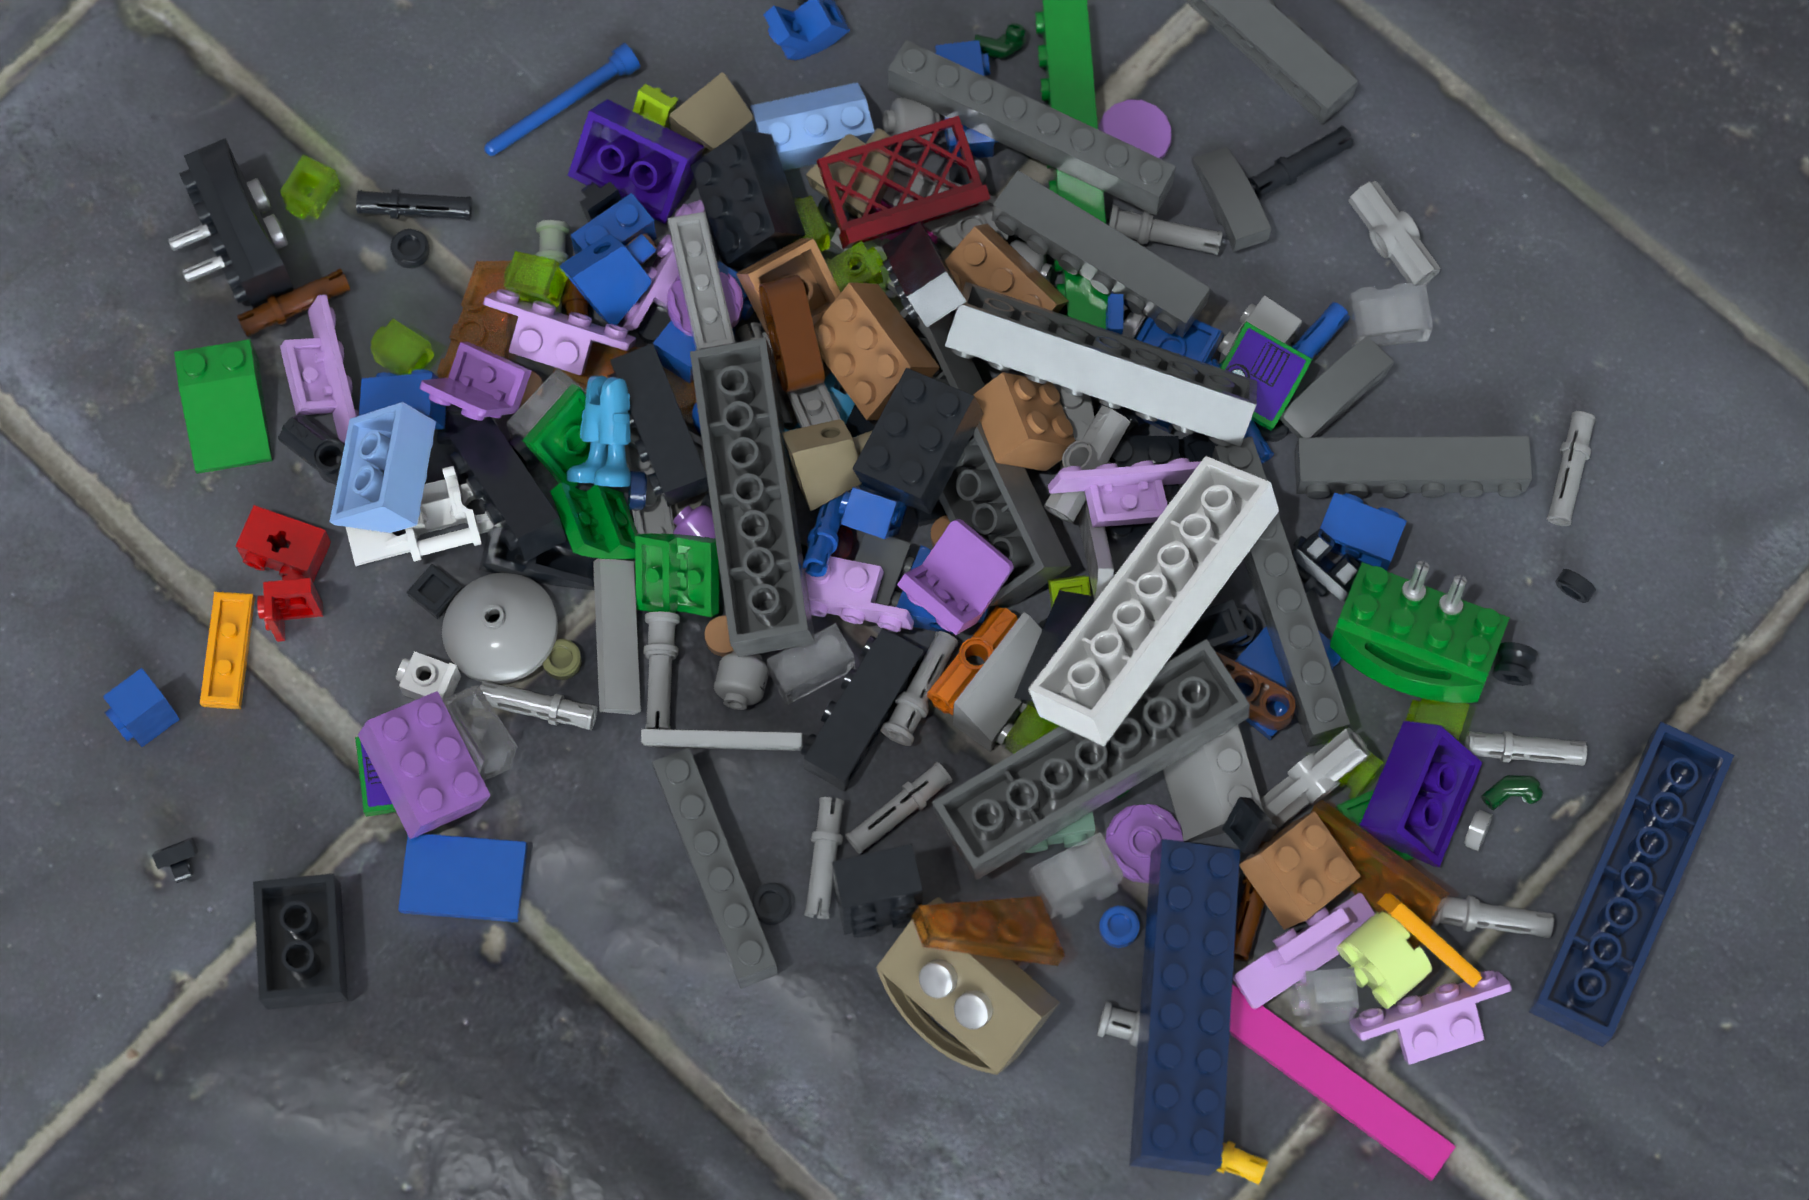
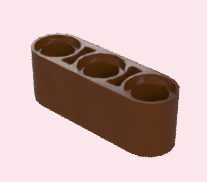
M799 275L761 283L759 285L760 302L782 389L788 393L823 384L825 380L824 368L802 279Z
M1215 651L1235 683H1246L1252 688V694L1245 697L1250 704L1249 719L1271 730H1282L1288 727L1292 722L1295 711V699L1292 693ZM1273 701H1279L1286 706L1288 711L1282 716H1273L1267 711L1266 706Z

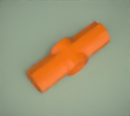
M996 606L974 635L962 643L958 655L927 692V697L936 708L945 714L953 715L954 702L984 665H972L966 658L978 656L986 662L1018 620L1014 613L1007 608Z

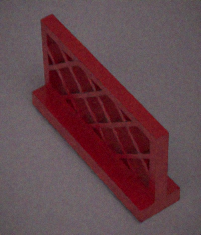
M959 115L832 154L816 161L840 230L838 236L843 249L907 230L919 221L921 224H926L983 206L991 199L987 186L982 185ZM952 127L957 141L952 153L933 144L938 131ZM931 134L928 141L921 136ZM912 140L925 147L917 164L898 155L903 142ZM897 144L893 152L886 148ZM929 150L948 159L941 176L921 167ZM959 150L963 159L956 156ZM878 151L890 158L882 175L863 166L868 153ZM861 155L858 163L850 159ZM894 160L914 170L906 187L886 178ZM843 162L855 169L847 186L833 180L828 165ZM953 162L967 170L971 183L957 186L945 179ZM859 171L878 181L870 199L851 189ZM918 173L937 183L930 196L922 197L910 191ZM883 184L902 193L895 207L887 208L875 202ZM941 186H944L949 189L938 193ZM836 189L843 192L840 199ZM847 195L867 205L860 218L848 222L842 208ZM906 197H909L914 200L903 204ZM871 207L880 211L868 215Z

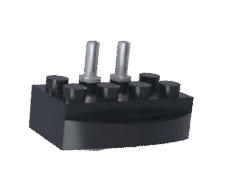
M226 138L184 155L189 169L179 173L202 225L169 238V245L175 251L208 237L216 254L213 258L183 270L185 280L190 282L222 268L238 304L249 299L253 309L268 302L267 298L273 295L277 298L293 291L294 287L278 253V249L287 246V239L282 226L274 214L262 218L261 213L271 209L268 196L257 178L248 182L245 181Z

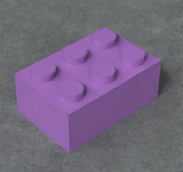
M438 691L367 720L358 733V737L410 840L480 809L491 796Z

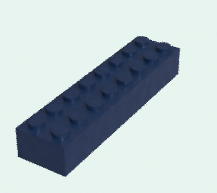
M1663 722L1658 724L1649 737L1533 1000L1529 1013L1601 1047L1612 1039L1733 760V754Z
M1162 839L1151 852L1130 1166L1210 1176L1222 1166L1240 850Z

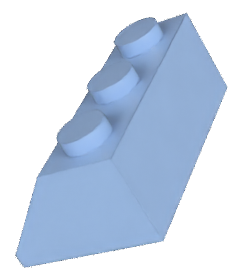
M858 82L750 106V111L755 119L756 132L772 135L784 171L816 164L818 159L823 158L848 134H852L866 143L874 133L868 104Z
M404 402L351 418L349 420L330 523L337 526L386 533L416 526L421 512L420 506L427 479V468L433 446L436 421Z

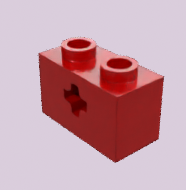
M253 505L237 541L236 548L243 559V563L251 568L264 571L268 567L279 571L278 574L281 577L292 574L303 575L306 578H311L314 583L331 541L324 529ZM286 543L289 545L288 549L284 547ZM276 547L280 548L279 552H276Z

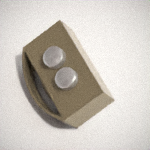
M937 897L918 910L876 967L887 994L899 1013L926 1042L962 1065L998 1075L1018 1058L1060 1002L1023 971L1029 965V960L1027 958L1024 960L1025 956L1020 955L1012 961L993 945L999 939L997 932L993 934L995 932L994 929H990L982 935L942 899ZM921 1008H923L929 1015H931L937 1022H939L946 1030H948V1031H949L954 1037H956L958 1040H956L955 1038L951 1037V1036L948 1035L945 1031H943L941 1028H939V1027L925 1014V1012H924Z

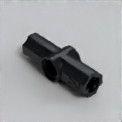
M300 413L291 417L283 425L282 431L278 436L279 441L317 470L325 481L337 486L342 458L337 465L332 467L325 466L324 463L331 456L342 457L344 444L337 439L329 437Z

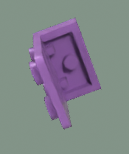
M460 342L449 377L422 380L419 388L429 393L428 398L433 402L446 406L453 404L462 408L461 414L468 418L482 421L484 417L501 418L502 415L518 412L532 370L470 342Z
M956 519L948 525L924 563L905 573L897 586L906 592L908 599L912 603L923 607L933 615L939 626L957 635L979 621L1012 573L1013 563L963 520Z

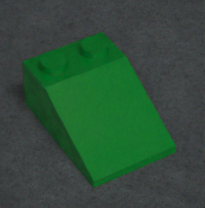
M251 340L174 352L179 392L196 474L272 461L259 359Z

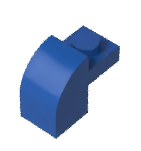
M808 0L794 12L773 6L763 14L770 26L768 28L770 37L776 44L782 47L787 59L790 60L803 59L823 51L850 31L833 0Z

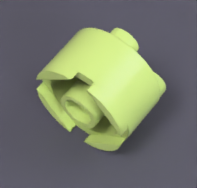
M1381 911L1371 916L1336 948L1343 959L1351 965L1347 969L1351 979L1361 988L1368 985L1373 990L1372 993L1376 1000L1385 1009H1389L1425 979L1432 971V967L1421 947L1419 946L1414 950L1407 940L1411 936L1408 931L1389 914Z

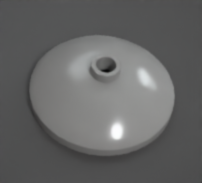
M509 573L489 574L466 585L451 601L442 625L443 644L453 664L457 665L458 669L471 679L496 684L514 682L534 672L551 653L558 634L557 612L547 592L530 578ZM500 614L496 622H488L491 615Z

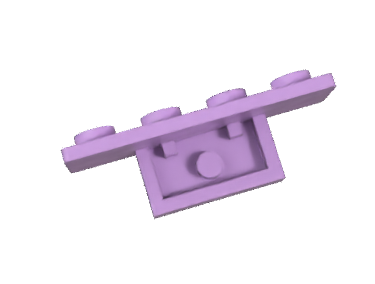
M699 200L682 205L674 217L703 212L705 209L703 202ZM666 235L659 242L655 252L658 255L652 266H648L644 270L652 280L651 285L622 318L618 326L628 331L636 329L652 301L658 306L668 309L667 294L675 279L679 276L670 235Z
M498 289L497 292H492L485 296L483 302L485 306L518 316L509 349L510 353L577 375H582L585 371L593 340L625 351L631 349L636 341V338L627 335L628 330L621 326L606 324L605 327L591 323L592 318L584 314L571 312L568 316L555 312L556 307L552 304L542 301H534L533 304L519 300V294L509 290Z
M318 295L308 310L314 338L284 340L280 349L296 415L299 413L301 415L332 413L338 439L345 445L349 420L359 416V412L354 409L351 397L353 391L352 381L346 375L344 369V348L342 343L337 340L335 332L336 316L334 309L329 307L326 295Z
M1179 458L1167 464L1154 465L1152 461H1141L1133 464L1131 467H1118L1117 464L1109 463L1090 470H1082L1079 466H1070L1058 472L1049 483L1048 489L1050 494L1085 491L1092 528L1155 523L1168 506L1163 485L1185 484L1201 461L1189 462L1187 458Z
M830 556L825 575L814 577L805 572L811 615L825 617L827 613L839 615L844 621L853 624H863V621L874 622L879 627L893 632L900 631V628L912 630L914 625L908 610L875 603L884 573L881 566Z
M1361 893L1354 895L1330 912L1324 907L1307 919L1308 926L1298 933L1292 928L1274 939L1273 942L1276 947L1235 973L1233 980L1250 1007L1256 1009L1339 955L1336 947L1371 916H1374L1375 913Z
M1483 971L1480 972L1482 979L1474 988L1466 982L1443 984L1438 986L1433 993L1421 997H1404L1397 1002V1005L1391 1006L1389 1009L1373 1008L1360 1013L1358 1018L1350 1020L1349 1023L1351 1030L1360 1040H1366L1397 1030L1404 1060L1410 1065L1484 1040L1475 1003L1510 992L1512 990L1511 985L1500 972Z

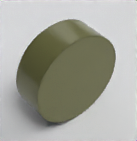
M557 639L551 653L542 664L545 672L550 677L557 680H567L578 673L582 659L578 647L573 642L566 639Z

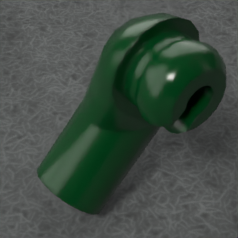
M1012 23L1007 26L1006 32L997 39L976 34L974 41L979 40L981 54L988 53V56L1005 59L1021 49L1025 44V28L1020 24Z
M1507 775L1484 792L1481 798L1488 808L1495 810L1511 796L1522 797L1524 802L1534 804L1542 798L1543 791L1539 787L1540 782L1533 776Z

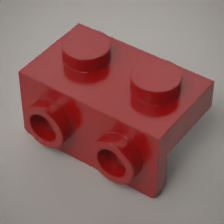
M292 574L282 577V580L263 582L264 595L257 597L258 615L260 619H264L266 630H271L277 642L285 641V620L323 617V601L311 578Z

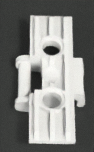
M453 465L442 468L445 479L424 485L418 523L416 526L406 528L405 534L396 536L393 533L346 527L355 566L409 552L412 554L413 561L416 562L422 560L421 556L469 543H474V546L481 545L480 534L489 532L493 526L503 527L500 523L493 525L486 512L474 515L473 509L467 508L469 502L476 498L467 483L459 485ZM462 523L469 525V528L418 541L420 534L442 530Z

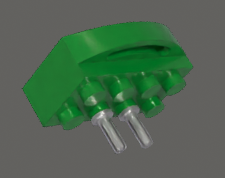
M1424 561L1416 563L1411 580L1387 572L1382 567L1371 566L1362 562L1339 616L1329 646L1344 661L1359 672L1399 692L1440 702H1478L1510 617L1499 614L1491 608H1483L1462 600L1461 596L1467 583V579L1464 576L1456 595L1454 593L1461 575L1454 577L1448 594L1423 585L1429 570L1427 562L1424 564L1418 581L1417 578Z

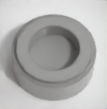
M1480 809L1476 811L1464 841L1466 847L1476 851L1480 850L1490 827L1493 814Z

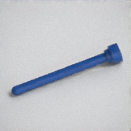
M626 43L612 51L613 55L608 58V63L487 142L484 147L486 154L489 156L498 154L615 75L621 77L626 74L629 76L640 69V63L633 51Z

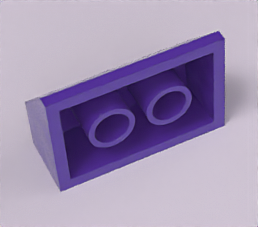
M606 99L588 112L568 176L587 186L594 182L599 188L611 182L618 189L622 199L632 193L652 218L666 224L694 179L690 166L701 159L705 147Z
M1403 721L1359 826L1381 844L1410 855L1431 866L1440 867L1483 762L1441 725Z

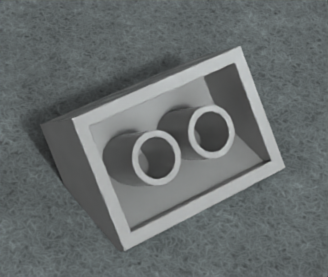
M1025 612L1019 617L954 702L953 726L990 752L997 743L1003 746L1008 741L1016 728L1012 723L1020 712L1027 715L1032 709L1014 698L1042 632L1040 626Z
M1238 724L1162 769L1176 820L1182 830L1183 842H1191L1224 834L1225 832L1222 828L1239 797L1252 798L1263 810Z

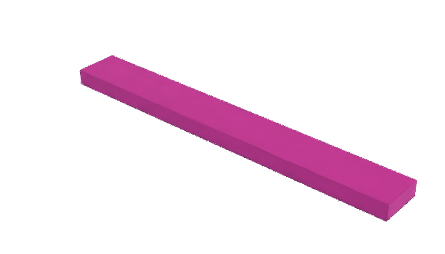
M1232 984L1230 1035L1430 1181L1434 1179L1456 1148L1455 1145L1261 1005L1256 1009H1252L1240 989Z

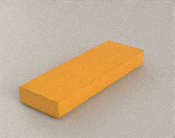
M214 592L200 696L202 707L241 709L255 603L253 594Z
M1385 893L1377 902L1378 905L1472 988L1482 979L1481 973L1391 893Z

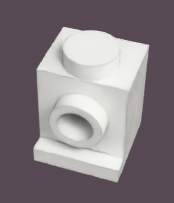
M415 651L411 660L406 658L402 660L396 674V680L400 681L399 688L404 696L417 700L438 691L446 708L461 678L457 665L450 662L447 664ZM422 671L431 673V677L428 680H419Z

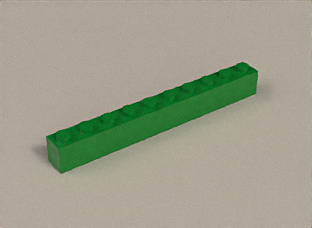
M1042 0L1041 12H1035L1036 34H1043V45H1038V66L1045 67L1046 78L1040 79L1041 101H1048L1049 107L1098 129L1087 0ZM1046 164L1047 169L1053 168L1054 180H1048V189L1106 224L1103 191ZM1054 259L1055 272H1062V284H1056V289L1069 301L1064 306L1065 315L1106 329V306L1108 296L1111 293L1103 294L1091 285L1090 280L1078 273L1076 275L1068 273Z

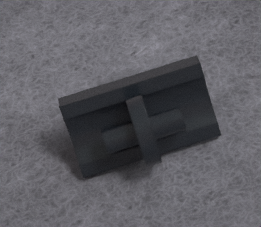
M1322 529L1317 530L1307 539L1301 535L1293 544L1295 548L1292 551V555L1298 563L1296 567L1305 593L1312 589L1322 597L1329 590L1342 602L1349 595L1361 563L1348 553L1336 564L1328 559L1325 555L1334 547L1335 542Z

